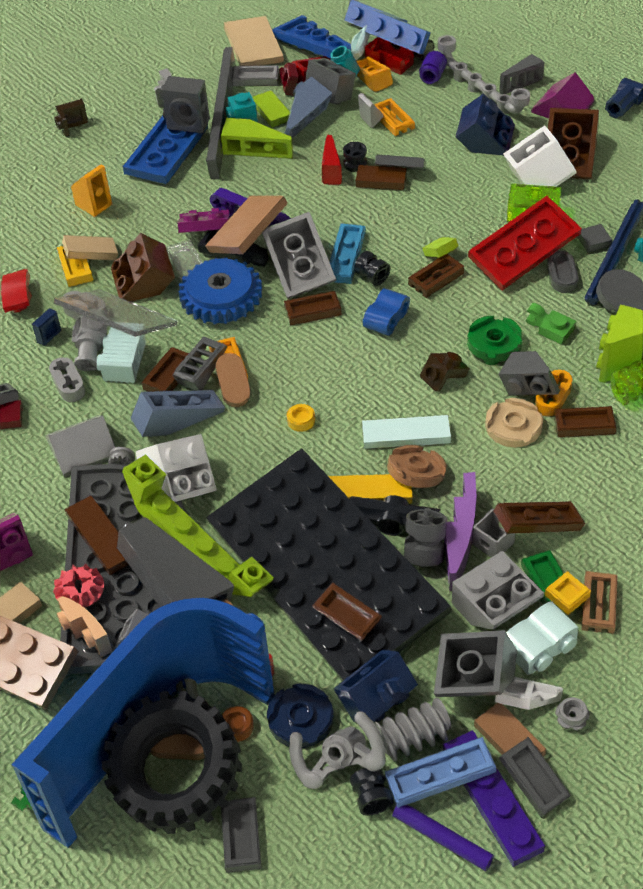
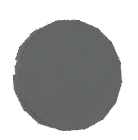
M613 269L605 272L596 288L601 304L610 312L611 310L617 312L620 304L643 310V281L635 274L625 270Z

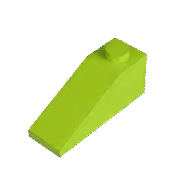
M226 118L221 133L223 154L293 159L291 136L250 119Z

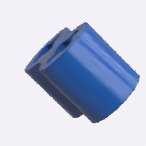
M383 288L378 294L376 301L367 308L363 318V327L390 336L398 321L406 315L410 305V297Z

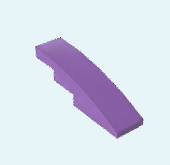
M475 472L463 473V497H454V522H447L444 543L449 591H452V582L463 575L473 543L477 499Z

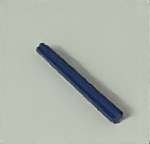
M639 199L634 200L633 204H631L584 297L585 301L592 306L597 305L599 301L596 293L599 280L605 272L616 269L643 214V202Z

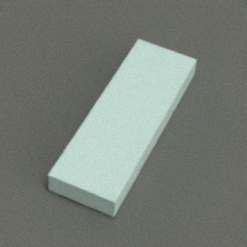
M448 415L362 421L364 449L451 443Z

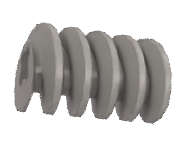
M438 697L433 699L432 706L427 702L420 705V712L417 708L412 707L408 709L407 716L402 712L395 715V722L390 717L384 718L383 728L379 723L374 722L382 736L385 753L389 755L393 762L397 761V750L399 749L406 757L410 756L409 745L411 744L419 752L422 751V740L424 739L431 747L435 746L434 735L436 734L439 735L443 742H446L448 740L447 730L451 729L448 712Z

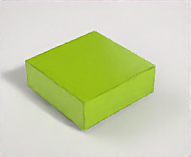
M441 237L422 247L425 256L440 258L455 250L459 245L456 238Z

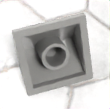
M103 415L92 417L45 435L64 478L71 475V469L74 466L98 465L107 462L110 450L115 448Z

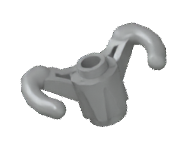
M363 711L357 712L354 719L369 739L371 750L366 747L365 737L360 730L351 726L343 730L340 729L324 740L322 757L312 770L307 768L303 758L302 735L299 732H293L290 735L289 753L291 763L297 777L306 788L318 789L332 771L343 769L347 766L359 764L369 771L375 772L385 765V746L382 736L375 723Z

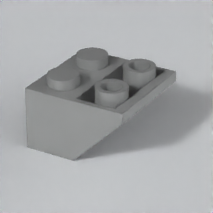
M503 551L452 582V605L471 625L488 629H495L544 597V592Z

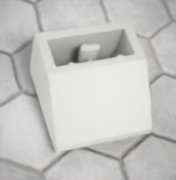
M545 125L503 153L511 171L534 201L577 173L559 142Z
M201 434L156 444L135 451L137 459L146 454L166 473L162 490L174 502L217 491Z

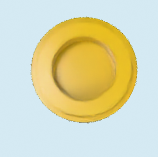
M306 404L292 406L287 411L288 426L298 432L311 429L315 424L314 409Z

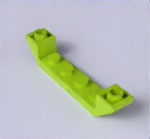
M146 454L123 468L122 473L137 511L230 580L234 585L233 595L252 597L272 582L274 577L253 557L239 565L162 490L166 473Z

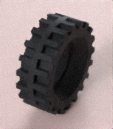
M168 691L160 692V700L152 702L146 696L140 699L143 705L141 709L134 712L129 707L124 711L128 719L123 725L114 723L111 728L116 734L114 741H105L103 749L109 754L108 760L102 761V770L108 775V779L104 781L106 788L113 794L114 801L133 820L144 824L149 830L156 832L157 828H160L167 834H175L176 828L184 827L188 832L196 830L195 822L204 819L208 824L214 819L211 812L217 806L224 809L229 804L225 799L229 790L236 792L239 784L235 780L236 772H242V763L238 759V753L241 752L240 745L234 737L233 730L215 706L211 707L205 698L198 695L196 699H193L186 691H179L178 697H172ZM175 734H186L197 739L202 745L205 755L204 768L198 779L186 790L175 794H162L153 790L148 785L144 773L145 760L151 749L162 739Z

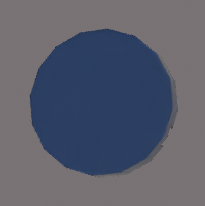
M300 683L292 685V688H288L285 691L283 688L274 695L269 702L267 720L269 730L277 741L289 747L290 735L293 732H299L302 735V748H307L318 744L326 738L332 729L334 712L331 702L324 691L313 685Z

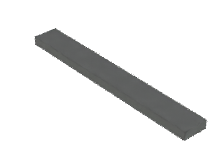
M225 47L223 51L206 158L211 179L220 178L223 158L221 133L227 118L225 107H228L227 97L232 96V79L234 66H236L233 47Z

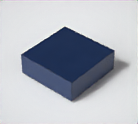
M51 308L32 323L36 341L43 346L62 331L57 311Z

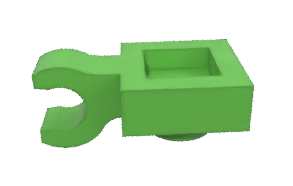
M532 303L527 309V312L531 314L527 317L526 322L532 326L539 327L538 334L563 345L576 327V320L554 310L548 315L544 308L537 303Z

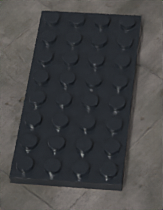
M302 448L206 517L212 528L242 563L253 557L274 577L272 582L266 585L264 589L341 681H344L381 650L400 653L452 612L451 606ZM332 583L382 615L379 622L362 641L312 607Z

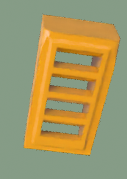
M370 57L356 61L360 67L357 76L372 91L377 92L393 84L390 68Z

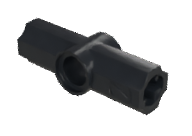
M396 495L387 496L384 500L355 496L349 497L382 533L391 536H397L406 531V516L409 512L430 508L410 505L406 499ZM430 508L431 510L438 511L441 513V509Z

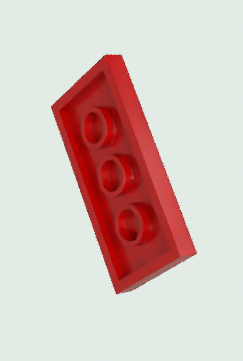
M546 195L470 249L468 257L503 291L579 236L582 228Z

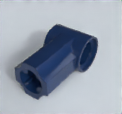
M624 77L618 85L617 92L606 102L605 110L608 111L609 116L617 119L619 116H623L634 104L640 105L643 102V84Z

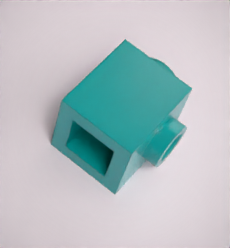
M250 92L238 93L227 97L228 107H225L227 118L250 119L258 122L256 104Z

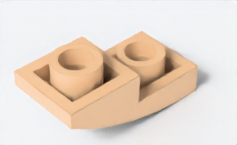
M64 596L57 599L61 612L56 614L64 631L70 629L75 639L83 637L89 649L95 646L100 657L113 652L107 633L88 610Z

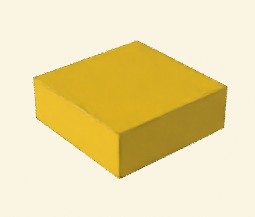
M568 571L545 589V596L567 615L573 612L591 595V590Z

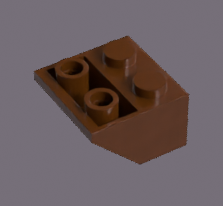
M142 233L129 243L127 249L113 262L111 267L118 297L122 303L158 296L175 278L165 244Z

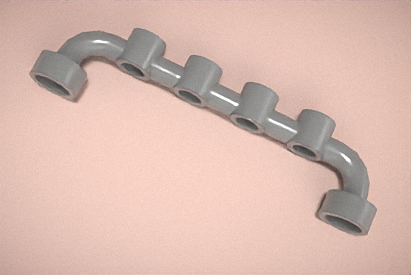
M444 35L438 38V50L443 53L447 59V65L454 71V80L458 82L467 80L470 92L482 91V94L484 93L489 99L497 103V107L504 114L509 112L518 114L529 104L530 92L527 89H514L511 92V96L500 94L496 91V85L485 83L482 80L481 74L470 72L467 69L466 63L457 62L453 58L452 52L456 49L455 37Z

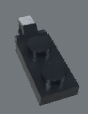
M208 230L197 245L200 253L224 259H238L240 263L246 262L247 264L252 263L256 266L265 267L269 261L268 250L259 247L255 243L244 254L210 253L205 245L218 232L217 230Z

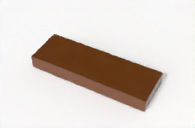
M91 495L64 509L68 519L109 575L129 565L117 549V529Z
M571 501L498 503L493 510L506 534L581 531L585 525Z

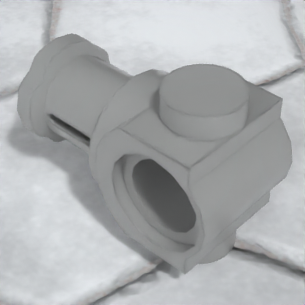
M97 314L91 316L79 315L73 326L72 342L75 343L78 349V357L75 358L74 365L82 371L97 369V351L102 348L103 337L107 335L108 321L103 320Z

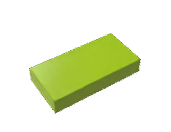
M271 90L252 97L257 111L271 128L288 121L290 111Z

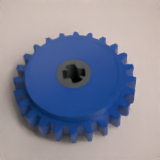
M214 258L213 260H206L200 265L196 264L193 270L187 271L188 276L182 277L183 283H179L180 291L178 292L182 308L186 309L187 315L193 314L195 320L200 318L203 320V323L227 324V322L231 321L236 322L241 317H247L246 313L248 311L253 312L254 305H259V298H262L261 279H259V273L254 272V267L247 268V263H240L238 259Z

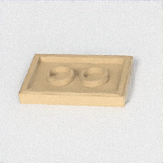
M266 16L224 22V30L231 47H233L239 66H264L284 62L283 53Z

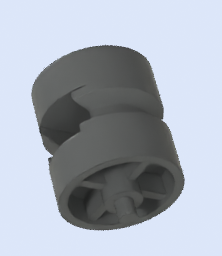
M430 508L414 510L407 514L406 533L409 536L405 538L404 557L411 564L426 567L435 566L443 562L445 543L441 540L446 535L447 517Z

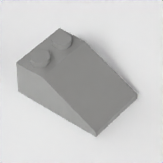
M310 212L267 227L262 232L287 299L336 281Z

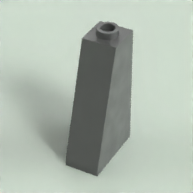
M145 517L136 522H129L119 529L117 549L159 607L190 598H208L219 601L228 599L231 602L234 588L231 581Z

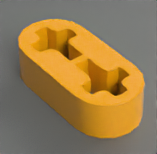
M565 370L551 371L556 383L561 382L558 386L560 389L558 394L536 395L535 406L542 416H554V409H561L569 396L572 387V376ZM550 398H553V401L546 404Z

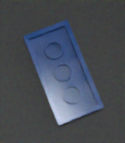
M162 115L123 165L124 174L167 184L204 133L167 129L166 119Z

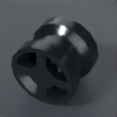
M350 142L343 147V155L345 157L343 163L346 170L357 172L359 165H367V158L365 157L367 148L363 143Z

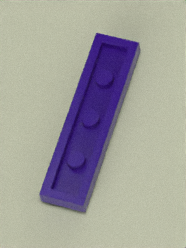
M472 730L444 743L443 751L478 739V737ZM497 768L496 773L463 784L512 867L544 852L545 845Z

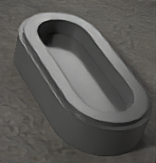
M557 251L548 257L547 270L553 289L561 293L574 291L578 286V273L573 256L566 251Z

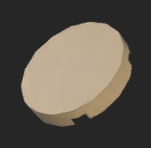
M509 398L500 404L496 402L489 408L486 414L485 428L488 435L496 443L506 447H523L535 442L541 435L543 417L533 403L524 399Z

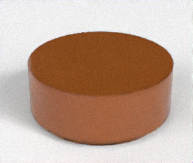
M234 706L222 713V716L233 730L237 742L247 739L252 734L254 723L249 710L244 707Z

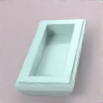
M367 25L352 39L351 52L355 60L362 56L370 34L365 32Z

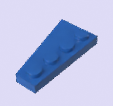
M304 15L272 29L275 38L283 43L293 44L300 49L312 51L316 55L326 56L330 60L331 52L339 46H346L347 49L351 50L350 43L337 35H329V31L325 28L318 29L317 23L314 21L307 22V17Z

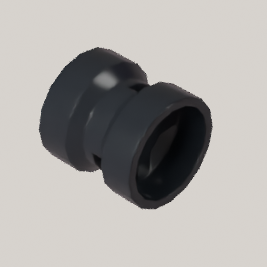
M371 251L363 252L357 258L354 265L355 273L361 277H367L368 282L375 286L384 283L391 270L389 263L382 259L378 260V257Z
M362 768L350 777L353 792L359 796L357 804L362 815L370 816L382 813L393 804L390 790L384 786L386 778L382 768L375 772Z

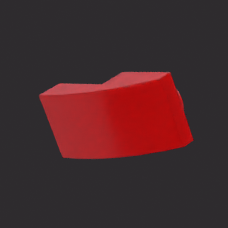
M28 269L3 275L1 296L5 313L9 311L14 313L21 312L30 306L32 295L28 287L31 279Z

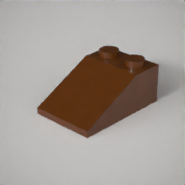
M550 108L548 130L559 142L577 172L570 178L592 179L599 128V110Z

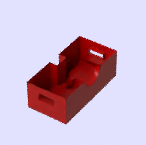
M376 37L365 46V58L370 57L386 65L392 72L399 75L403 74L414 64V51L402 46L397 50L392 47L391 42Z

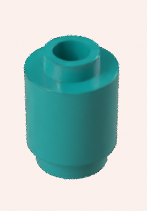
M339 46L331 52L332 62L356 73L357 76L360 67L350 49H347L346 46Z

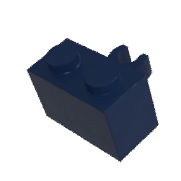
M381 650L337 685L334 691L353 722H355V714L363 711L373 722L378 723L385 717V712L393 705L404 702L410 696L409 692L418 684L399 652Z

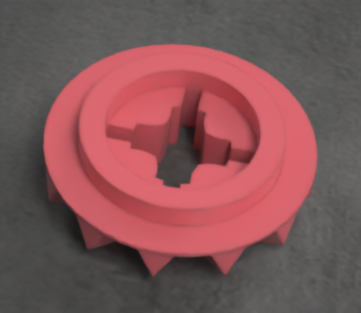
M87 564L83 567L72 565L71 570L67 572L61 570L60 578L54 580L55 587L53 592L56 600L64 596L84 608L94 604L104 591V580L98 569H92ZM76 580H81L82 593H79L75 588Z

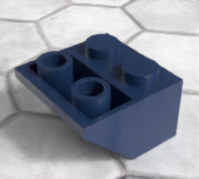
M483 93L462 109L455 137L472 153L504 156L503 153L510 149L515 124L510 116L505 115L497 107V104Z

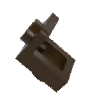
M82 99L55 106L57 116H54L55 124L58 130L62 129L65 137L70 136L69 128L88 123L85 104Z
M454 352L431 353L420 374V378L434 391H441L447 379L465 378L470 368L462 361L461 356Z

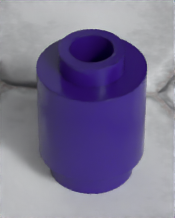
M431 51L426 55L419 69L420 78L424 83L433 84L441 78L447 65V59L441 52Z

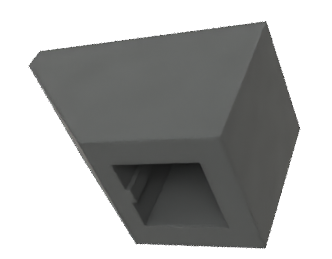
M536 351L512 352L498 374L508 395H555L560 392L551 370Z

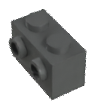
M327 58L308 61L306 80L313 77L331 91L330 103L341 104L342 101L351 100L356 73Z

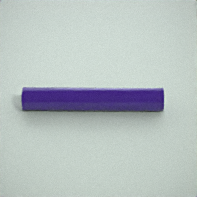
M408 804L399 808L395 807L392 816L480 869L487 871L494 859V855Z

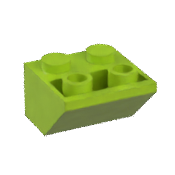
M620 304L617 314H611L607 325L609 333H603L599 345V350H603V353L599 355L596 369L600 370L599 382L605 383L640 370L643 362V310Z

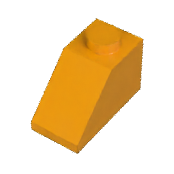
M102 164L81 177L71 186L75 205L94 217L113 205L105 166Z

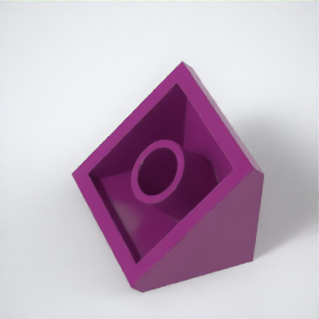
M575 72L553 84L534 105L531 113L549 118L550 108L589 109L594 103L595 98Z

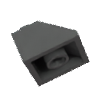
M506 631L441 634L434 688L435 697L502 695L514 681L517 649Z

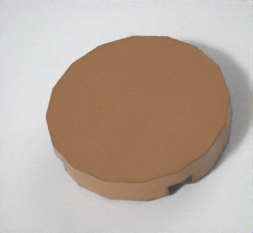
M405 445L397 447L392 451V455H389L387 469L396 481L415 488H430L439 485L444 480L447 465L445 460L435 451L431 450L428 453L423 451L424 447Z

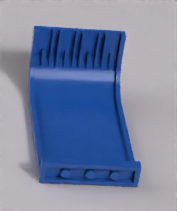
M190 598L175 601L156 609L146 616L11 764L42 830L67 848L77 839L69 817L106 775L102 770V761L108 760L109 754L103 748L105 741L113 742L116 734L111 730L115 722L123 725L127 721L128 717L124 711L129 707L134 712L141 709L143 705L140 699L148 696L152 702L160 700V692L168 691L173 697L178 693L176 691V684L179 681L183 682L185 689L184 679H193L197 684L222 682L233 685L268 705L275 693L263 621L253 613L246 614L228 603L208 598Z

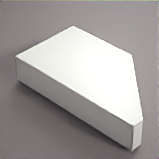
M514 677V681L502 695H496L495 702L530 710L561 701L563 688Z

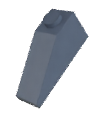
M310 77L305 82L301 81L294 89L295 97L284 134L292 138L326 110L331 99L332 92L313 77Z
M213 390L141 392L131 420L142 437L167 436L223 413L225 406Z

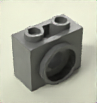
M168 76L165 84L160 88V99L163 100L164 104L163 118L166 119L167 129L204 133L210 120L205 80Z

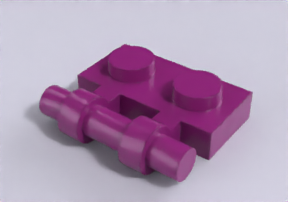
M212 208L211 211L206 212L189 210V213L179 214L178 232L219 230L230 219L229 210Z

